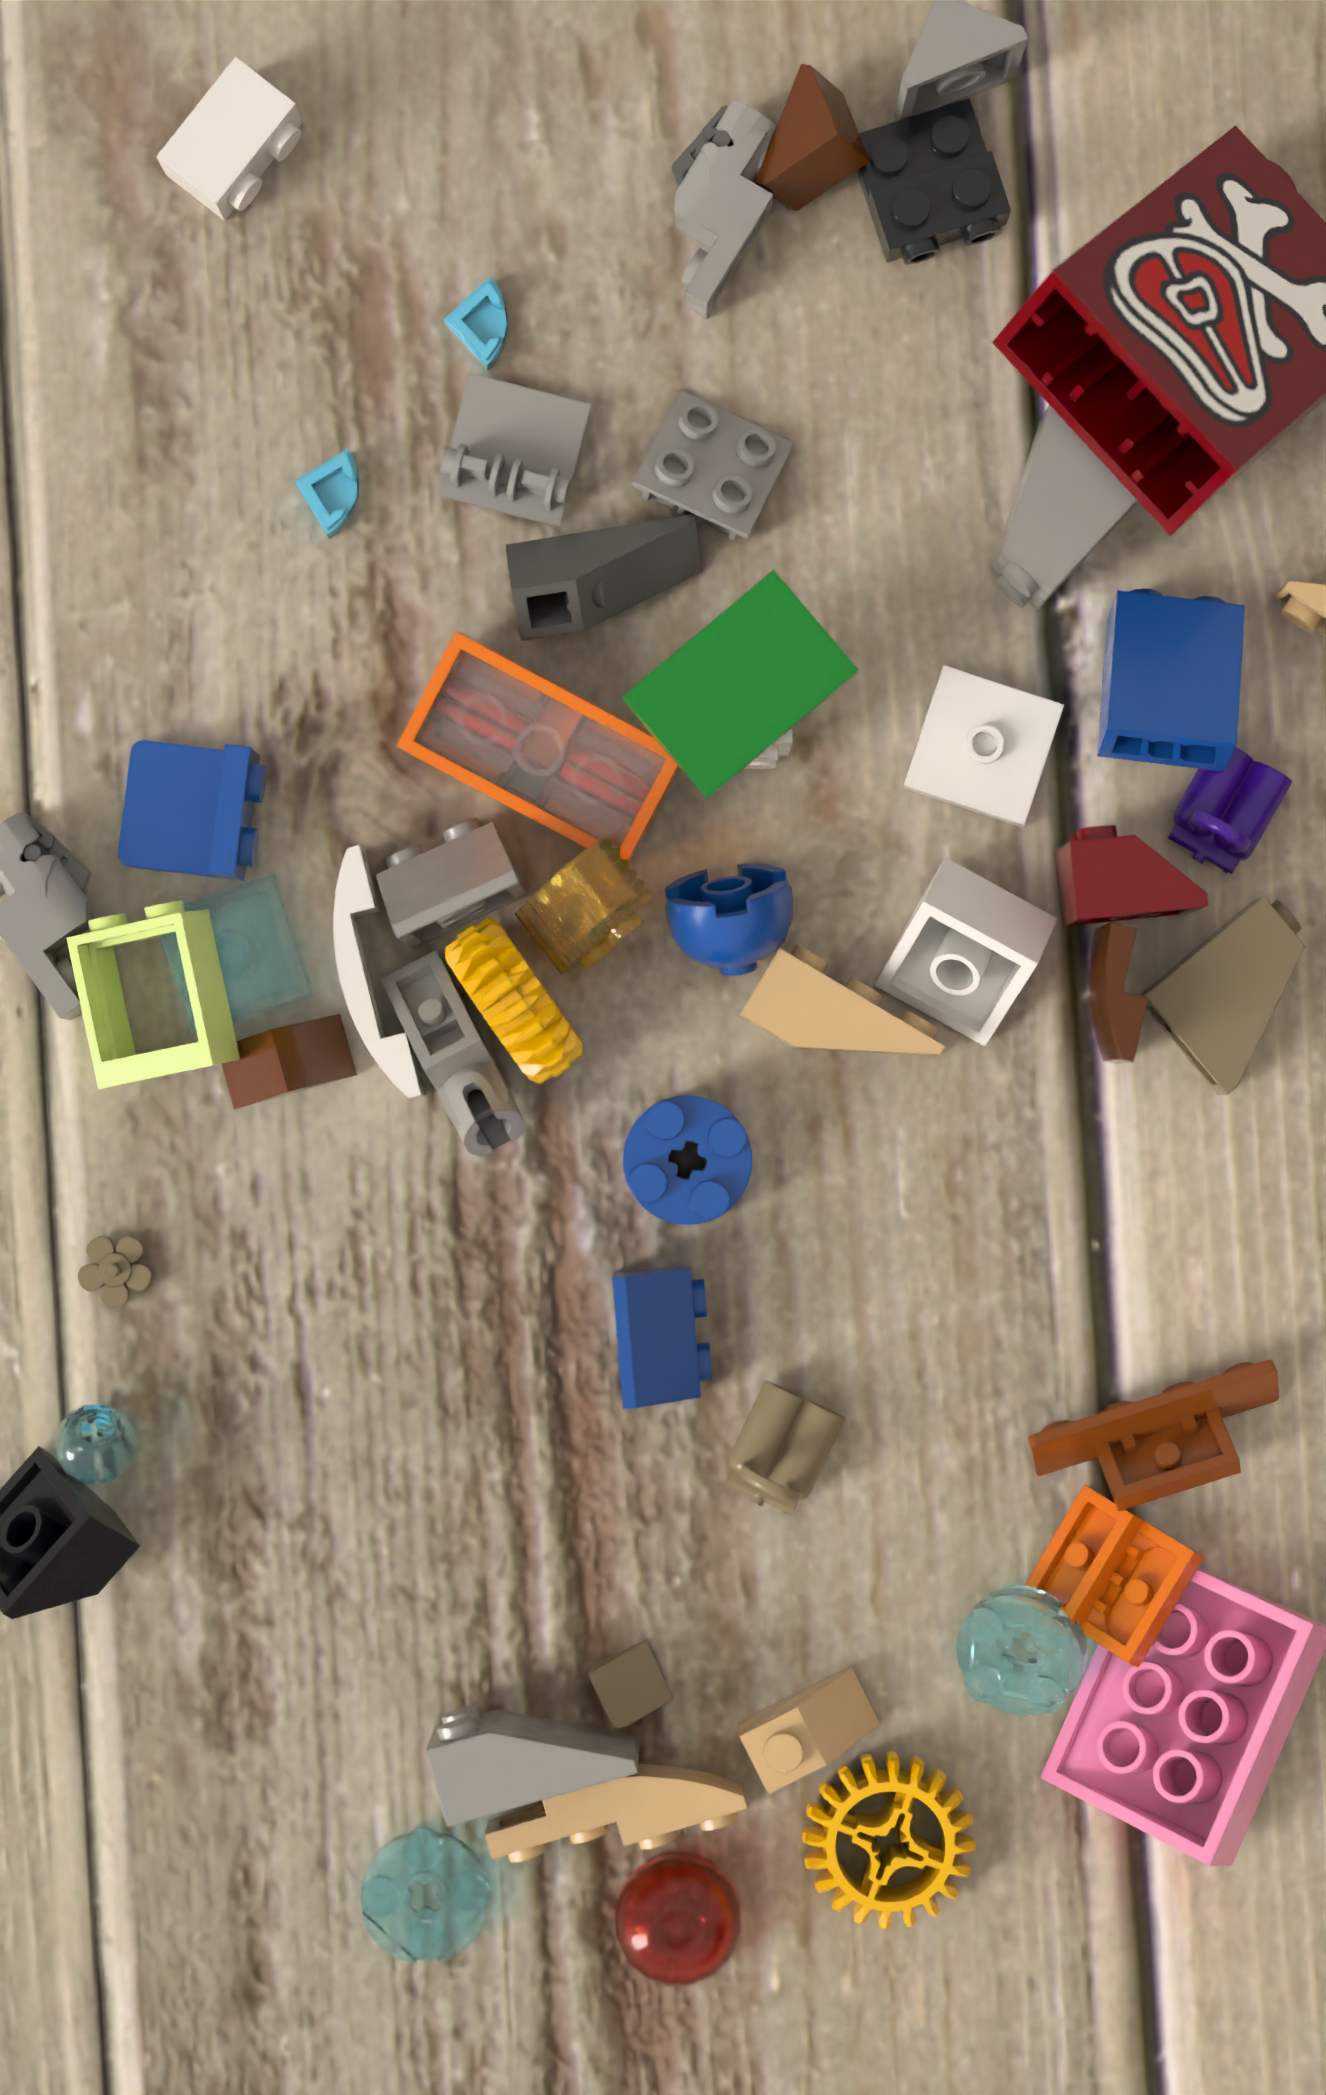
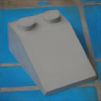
M478 818L467 820L443 832L446 843L423 853L420 845L417 844L385 859L388 869L376 874V878L391 926L399 940L414 948L527 896L493 821L481 826Z
M478 1705L462 1707L442 1715L443 1724L434 1727L426 1748L427 1758L447 1827L638 1773L639 1747L634 1735L498 1709L480 1713Z

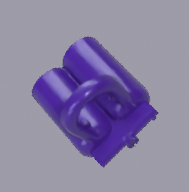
M1235 747L1224 772L1198 769L1174 810L1173 822L1175 825L1168 839L1193 852L1192 859L1198 860L1197 862L1203 864L1207 860L1223 869L1224 873L1232 874L1240 860L1248 859L1254 852L1289 790L1292 781L1278 770L1264 763L1254 761L1247 753Z

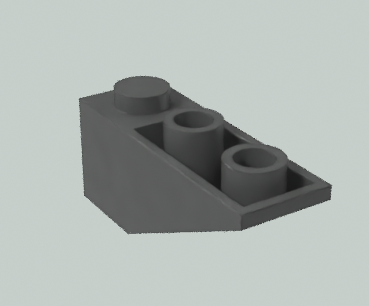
M695 514L505 545L521 641L585 631L702 572Z

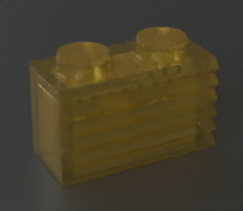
M604 837L562 866L514 914L560 974H563L578 962L587 971L616 948L615 945L644 923L637 912L652 899V891L644 889V880L636 879V870L628 868V860L620 858V849L612 848V839Z

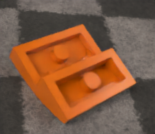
M1084 1484L1025 1583L1020 1595L1067 1626L1085 1634L1125 1662L1139 1668L1204 1557L1129 1510L1125 1509L1118 1512L1114 1501Z

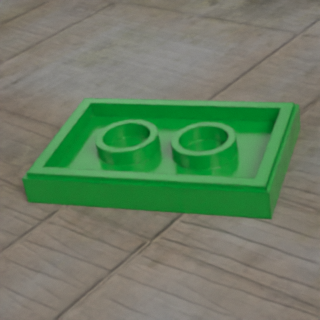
M772 570L622 696V700L708 800L854 677L859 670L779 575Z

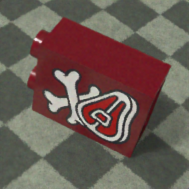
M1235 125L1054 268L992 343L1171 536L1326 399V222L1297 192L1296 186L1288 173L1278 164L1267 160Z

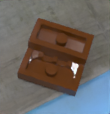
M1111 922L1095 929L1089 967V1002L1096 1042L1102 1059L1105 1062L1120 1064L1134 1062L1148 998L1123 992L1137 928Z

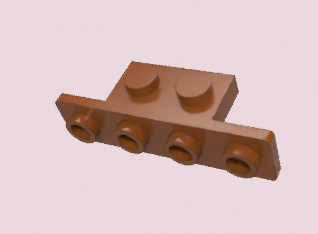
M1265 1360L1256 1364L1251 1362L1239 1363L1228 1368L1221 1375L1196 1383L1179 1382L1166 1388L1161 1394L1136 1402H1116L1107 1406L1101 1413L1073 1422L1069 1420L1053 1422L1045 1426L1040 1432L1028 1437L1032 1463L1036 1474L1042 1476L1098 1458L1118 1512L1241 1473L1240 1460L1222 1418L1277 1401L1279 1399L1277 1369L1273 1360Z

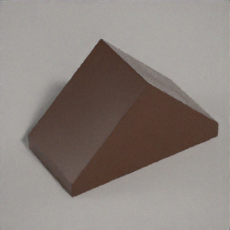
M806 64L800 65L755 181V184L772 193L773 198L785 208L794 211L800 210L870 162L844 94L814 67Z
M341 1014L270 1029L237 1041L240 1060L222 1063L234 1109L357 1076Z

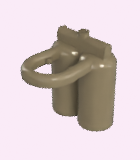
M765 1380L729 1455L728 1460L732 1469L725 1483L753 1496L751 1501L757 1502L760 1506L766 1502L783 1510V1513L792 1515L798 1501L810 1495L846 1418L820 1404L804 1399L782 1386Z

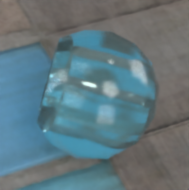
M88 1404L72 1410L59 1424L54 1448L57 1459L67 1475L82 1483L102 1484L120 1477L132 1464L137 1439L132 1425L123 1412L107 1404Z

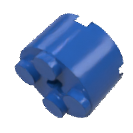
M676 1096L656 1103L636 1120L625 1142L623 1169L631 1193L648 1212L670 1223L696 1225L720 1217L740 1199L751 1175L752 1150L744 1127L727 1108L704 1097ZM686 1141H693L698 1144L697 1154L702 1158H706V1164L703 1170L692 1169L689 1178H682L677 1175L678 1165L668 1161L669 1154L672 1149L682 1150Z

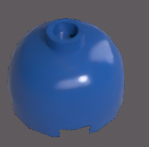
M737 864L739 876L722 877L709 881L706 869L678 878L665 888L667 901L665 914L672 938L687 957L705 966L719 967L720 973L723 975L737 976L753 972L758 968V961L772 955L785 942L793 919L792 887L786 879V872L783 868L768 864Z

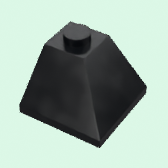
M40 1446L36 1448L0 1489V1610L3 1615L11 1619L99 1594L140 1547L116 1512Z

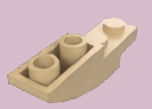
M638 1764V1773L548 1798L542 1800V1805L490 1820L487 1823L485 1838L492 1860L508 1855L510 1862L515 1863L543 1854L547 1850L545 1843L569 1836L572 1844L599 1838L608 1832L607 1824L616 1822L623 1846L638 1842L640 1849L646 1850L672 1842L677 1838L675 1831L699 1823L703 1831L718 1829L734 1823L738 1820L737 1812L748 1809L747 1799L742 1783L713 1773L678 1766Z

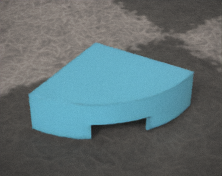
M491 277L444 318V323L487 370L499 358L505 345L508 331V318L503 296Z
M349 448L294 481L329 539L346 525L358 501L359 474Z

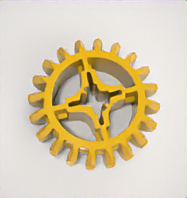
M487 918L478 925L473 926L472 924L457 935L458 938L445 947V959L491 1029L526 1077L533 1082L542 1084L554 1076L556 1078L571 1068L570 1064L583 1055V1043L500 923Z
M895 1751L887 1752L885 1769L876 1770L871 1754H863L861 1756V1765L864 1774L855 1777L851 1768L843 1763L837 1768L840 1779L844 1784L840 1790L826 1780L820 1783L819 1792L830 1803L829 1806L820 1803L808 1804L806 1808L807 1816L813 1821L822 1824V1826H809L802 1829V1841L810 1846L819 1847L804 1855L805 1866L807 1869L812 1870L824 1869L814 1879V1886L819 1893L838 1887L831 1899V1906L835 1911L840 1912L853 1900L856 1901L853 1909V1918L856 1923L864 1924L869 1917L871 1909L878 1910L877 1917L881 1929L886 1930L890 1928L892 1912L901 1911L906 1926L913 1927L916 1925L914 1907L923 1904L926 1912L931 1917H935L940 1913L937 1901L933 1896L939 1891L946 1898L952 1900L956 1899L959 1895L956 1885L948 1876L951 1874L957 1877H969L971 1873L969 1863L955 1856V1854H968L976 1850V1842L973 1837L958 1833L968 1829L973 1825L974 1821L970 1811H953L964 1799L958 1787L949 1788L938 1794L946 1781V1775L940 1768L935 1769L924 1780H921L924 1772V1762L921 1757L913 1756L908 1763L906 1771L902 1772L899 1771V1757ZM881 1792H896L895 1796L890 1795L887 1804L878 1813L864 1814L855 1811L853 1815L848 1814V1811L856 1803L870 1795ZM915 1798L925 1803L939 1820L940 1842L938 1848L926 1844L924 1837L910 1830V1823L913 1817L911 1808ZM896 1822H898L897 1832L900 1841L907 1842V1844L891 1843L886 1852H882L879 1859L878 1853L880 1849L877 1839L870 1838V1836L875 1837L876 1834L887 1836L890 1829L894 1828ZM837 1832L849 1835L852 1843L861 1846L868 1852L864 1864L866 1872L862 1881L849 1873L840 1862L836 1854ZM925 1865L929 1866L919 1877L909 1883L895 1887H882V1885H887L892 1873L900 1867L913 1866L923 1869Z

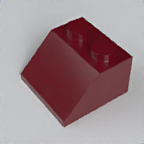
M1116 825L1078 829L1077 834L1069 835L1070 841L1054 852L1062 927L1183 915L1209 906L1206 891L1136 835L1117 836Z

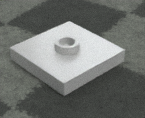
M943 665L902 788L1023 827L1064 705Z

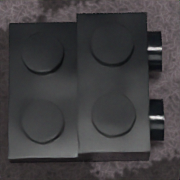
M970 98L859 133L870 162L858 169L857 174L886 263L903 258L906 265L920 263L938 255L941 252L939 246L960 239L964 240L965 245L979 244L998 236L1001 233L1000 226L1007 224L1011 208L993 153L986 150Z

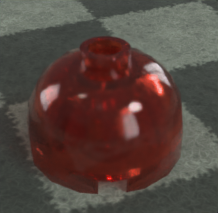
M688 1851L660 1853L650 1858L649 1862L641 1865L624 1880L615 1904L616 1937L628 1962L647 1979L667 1986L695 1985L714 1976L733 1955L742 1930L740 1899L729 1878L710 1859Z

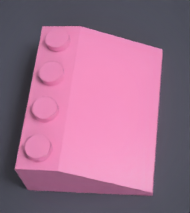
M1197 1568L1139 1668L1125 1662L1100 1644L1097 1645L1040 1778L1209 1866H1232L1326 1649V1625L1253 1591Z

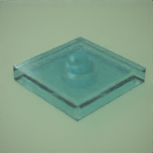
M271 874L183 904L185 912L209 909L233 1023L315 996L276 875ZM176 933L160 936L192 1035H197Z

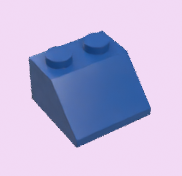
M690 1266L614 1272L612 1282L623 1409L700 1398V1382L712 1381L709 1343H696L695 1318L707 1317L704 1279L691 1280Z

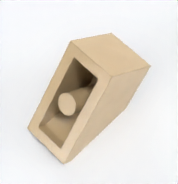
M850 1665L739 1721L738 1730L739 1737L769 1795L827 1766L878 1727L880 1722Z

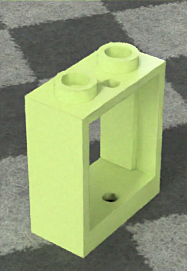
M183 900L158 904L144 908L147 920L128 924L126 913L105 916L88 921L90 933L66 938L98 1089L240 1060L209 909L185 912ZM176 933L199 1042L136 1055L113 947Z

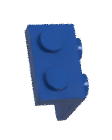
M146 740L136 742L132 746L118 847L120 862L132 868L244 881L246 866L254 867L258 850L259 832L257 828H251L254 802L262 803L266 786L267 769L266 765L259 764L260 755L251 747L225 744L224 750Z

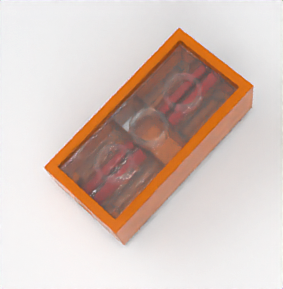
M456 631L396 746L622 868L630 865L680 770L679 766L648 730L474 637Z

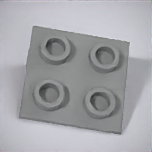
M469 373L450 447L445 448L440 468V472H443L437 495L560 527L592 404Z
M681 389L635 474L631 485L644 492L642 499L649 501L651 498L670 508H674L675 505L679 506L677 515L684 516L686 511L696 514V524L700 525L703 519L709 520V526L728 534V539L735 541L737 536L749 541L758 522V516L795 442Z

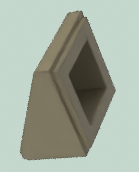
M647 1640L589 1666V1678L615 1732L673 1700L671 1691Z

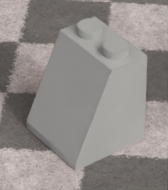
M1050 405L1038 426L991 568L1000 576L995 581L996 585L1012 602L1020 607H1024L1029 603L1037 611L1139 502Z

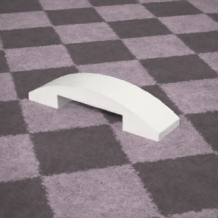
M360 845L349 847L346 849L340 867L333 909L335 959L345 1001L365 1046L392 1083L408 1098L425 1096L416 1054L406 1033L385 1037L356 921V917L380 912L365 850Z

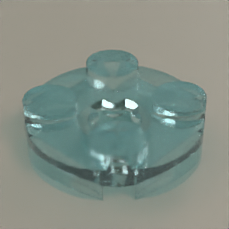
M1011 1585L991 1592L988 1598L979 1601L968 1613L960 1626L957 1636V1659L959 1667L965 1676L964 1684L969 1695L976 1701L990 1703L1000 1710L1017 1715L1053 1713L1059 1710L1078 1685L1087 1664V1641L1077 1619L1073 1625L1069 1616L1059 1609L1062 1603L1050 1593L1038 1588ZM1015 1638H1022L1025 1640L1026 1649L1037 1653V1659H1029L1027 1663L1020 1662L1010 1655L1007 1647L1012 1646Z
M416 1828L410 1833L396 1836L388 1841L371 1859L364 1874L361 1888L362 1916L365 1927L380 1948L402 1961L417 1962V1959L429 1961L437 1958L438 1961L452 1958L472 1943L484 1923L490 1889L489 1882L485 1876L481 1861L463 1841L448 1833L437 1832L432 1828ZM429 1881L433 1882L439 1887L436 1897L441 1902V1905L435 1910L427 1905L421 1907L419 1911L412 1908L410 1902L413 1899L414 1893L409 1886L414 1882H419L422 1885L427 1884Z

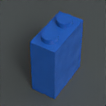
M1135 589L1130 592L1117 590L1106 627L1097 747L1098 757L1225 771L1237 745L1245 605L1229 604L1220 598L1212 596L1187 599L1163 596L1160 592L1152 589Z

